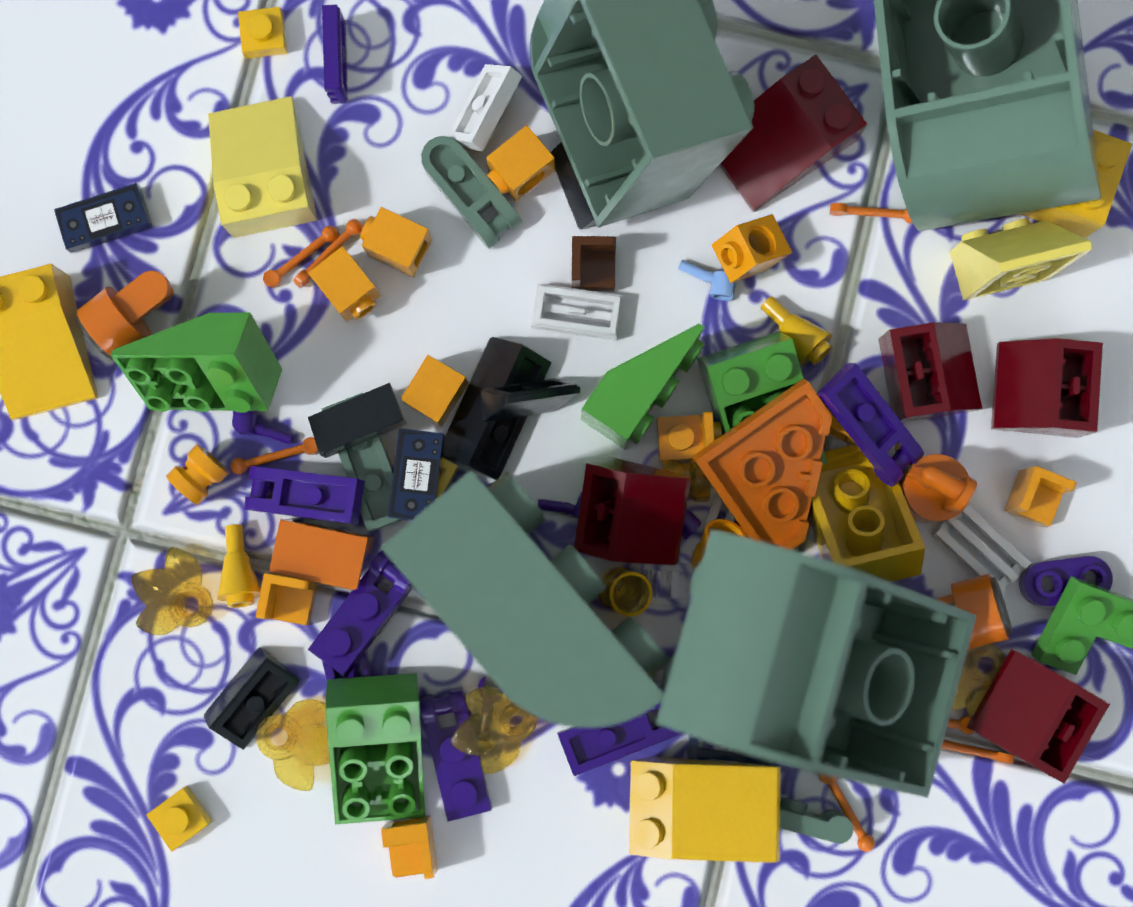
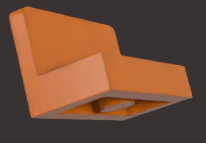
M280 519L270 572L356 590L359 587L365 555L371 554L375 537L292 519Z

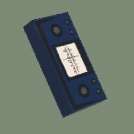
M137 183L54 209L65 249L70 253L153 227L142 189Z
M399 428L388 511L389 518L413 520L437 499L445 438L444 433Z

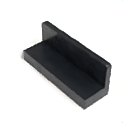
M491 337L445 435L442 457L462 464L494 480L500 478L528 416L484 422L481 411V390L489 387L544 380L552 362L523 344Z

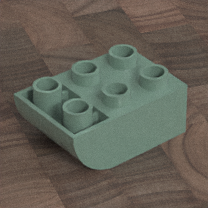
M712 0L543 1L533 24L530 38L532 73L598 228L689 199L753 128L751 124L754 115L752 92L743 75L737 71L729 72L715 42L718 22Z
M874 0L890 146L902 197L912 223L918 231L1101 199L1078 0Z
M470 470L380 547L507 698L530 714L563 726L596 728L628 721L654 708L662 701L664 694L651 679L669 663L670 659L633 617L628 616L611 632L588 606L607 586L570 544L550 561L528 536L546 520L543 516L544 513L508 472H505L486 488L474 472Z
M711 529L703 559L695 568L691 578L690 592L692 598L676 654L671 658L664 672V695L656 724L726 748L798 769L928 798L977 615L837 563L765 542Z

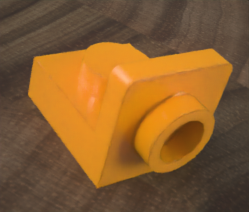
M712 411L703 412L701 415L657 417L656 419L659 462L694 460L692 456L722 436L721 423L713 422Z

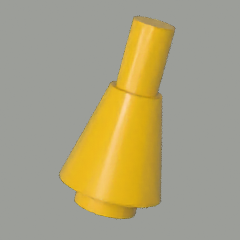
M770 296L761 305L760 309L779 326L780 332L793 339L801 366L809 362L814 366L817 365L833 348L829 343L833 336L832 333L795 313L791 314L773 296Z
M243 525L225 526L227 554L224 557L217 599L227 601V607L229 608L248 607L254 604V598L260 596L261 588L248 553L245 552Z

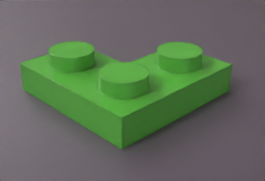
M1071 576L1031 655L1041 663L1077 675L1096 636L1133 649V599Z

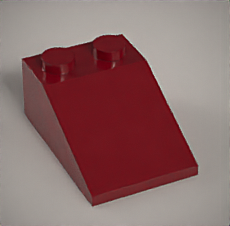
M814 55L780 78L754 100V115L751 121L753 128L719 166L751 210L755 212L858 141L868 124L819 57Z

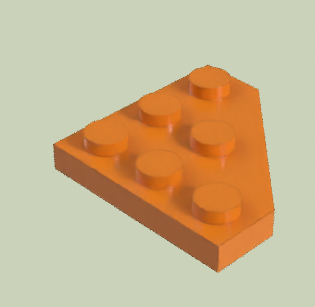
M803 378L692 456L749 539L790 550L806 541L809 527L807 518L812 497H815L823 464L820 459L826 435L829 436L832 416L809 381Z

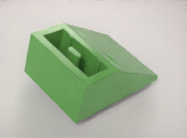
M250 312L207 313L113 349L111 352V357L148 409L159 412L168 410H194L197 412L212 410L240 413L268 411L283 370Z
M697 324L607 371L582 407L581 420L623 449H625L629 441L637 445L654 419L649 414L654 405L662 409L675 391L680 381L674 377L678 370L681 369L687 373L701 353L705 343L699 340L704 330V326Z
M780 331L697 358L716 420L721 423L722 435L803 379L793 339ZM823 449L820 460L823 464H826L827 460Z
M417 673L327 679L325 712L335 825L425 817Z

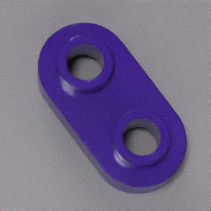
M1094 556L1037 562L1023 570L1019 578V589L1025 600L1033 605L1056 606L1071 576L1085 581V574L1091 570L1096 575L1094 585L1110 590L1113 583V575L1108 564ZM1044 576H1048L1053 583L1052 589L1049 592H1045L1041 588V580Z

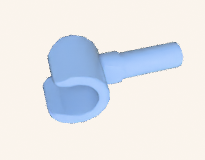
M685 260L681 261L679 270L704 282L712 283L709 293L710 297L721 301H732L736 285L735 282L730 283L724 271H707Z

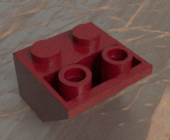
M933 322L888 330L878 339L891 409L902 423L982 410L966 324Z
M1059 338L998 342L991 429L1073 438L1096 433L1098 428L1103 343Z
M615 457L586 463L574 549L578 552L612 562L659 565L678 564L691 477Z
M1011 649L968 723L967 728L1065 784L1110 704L1069 679Z

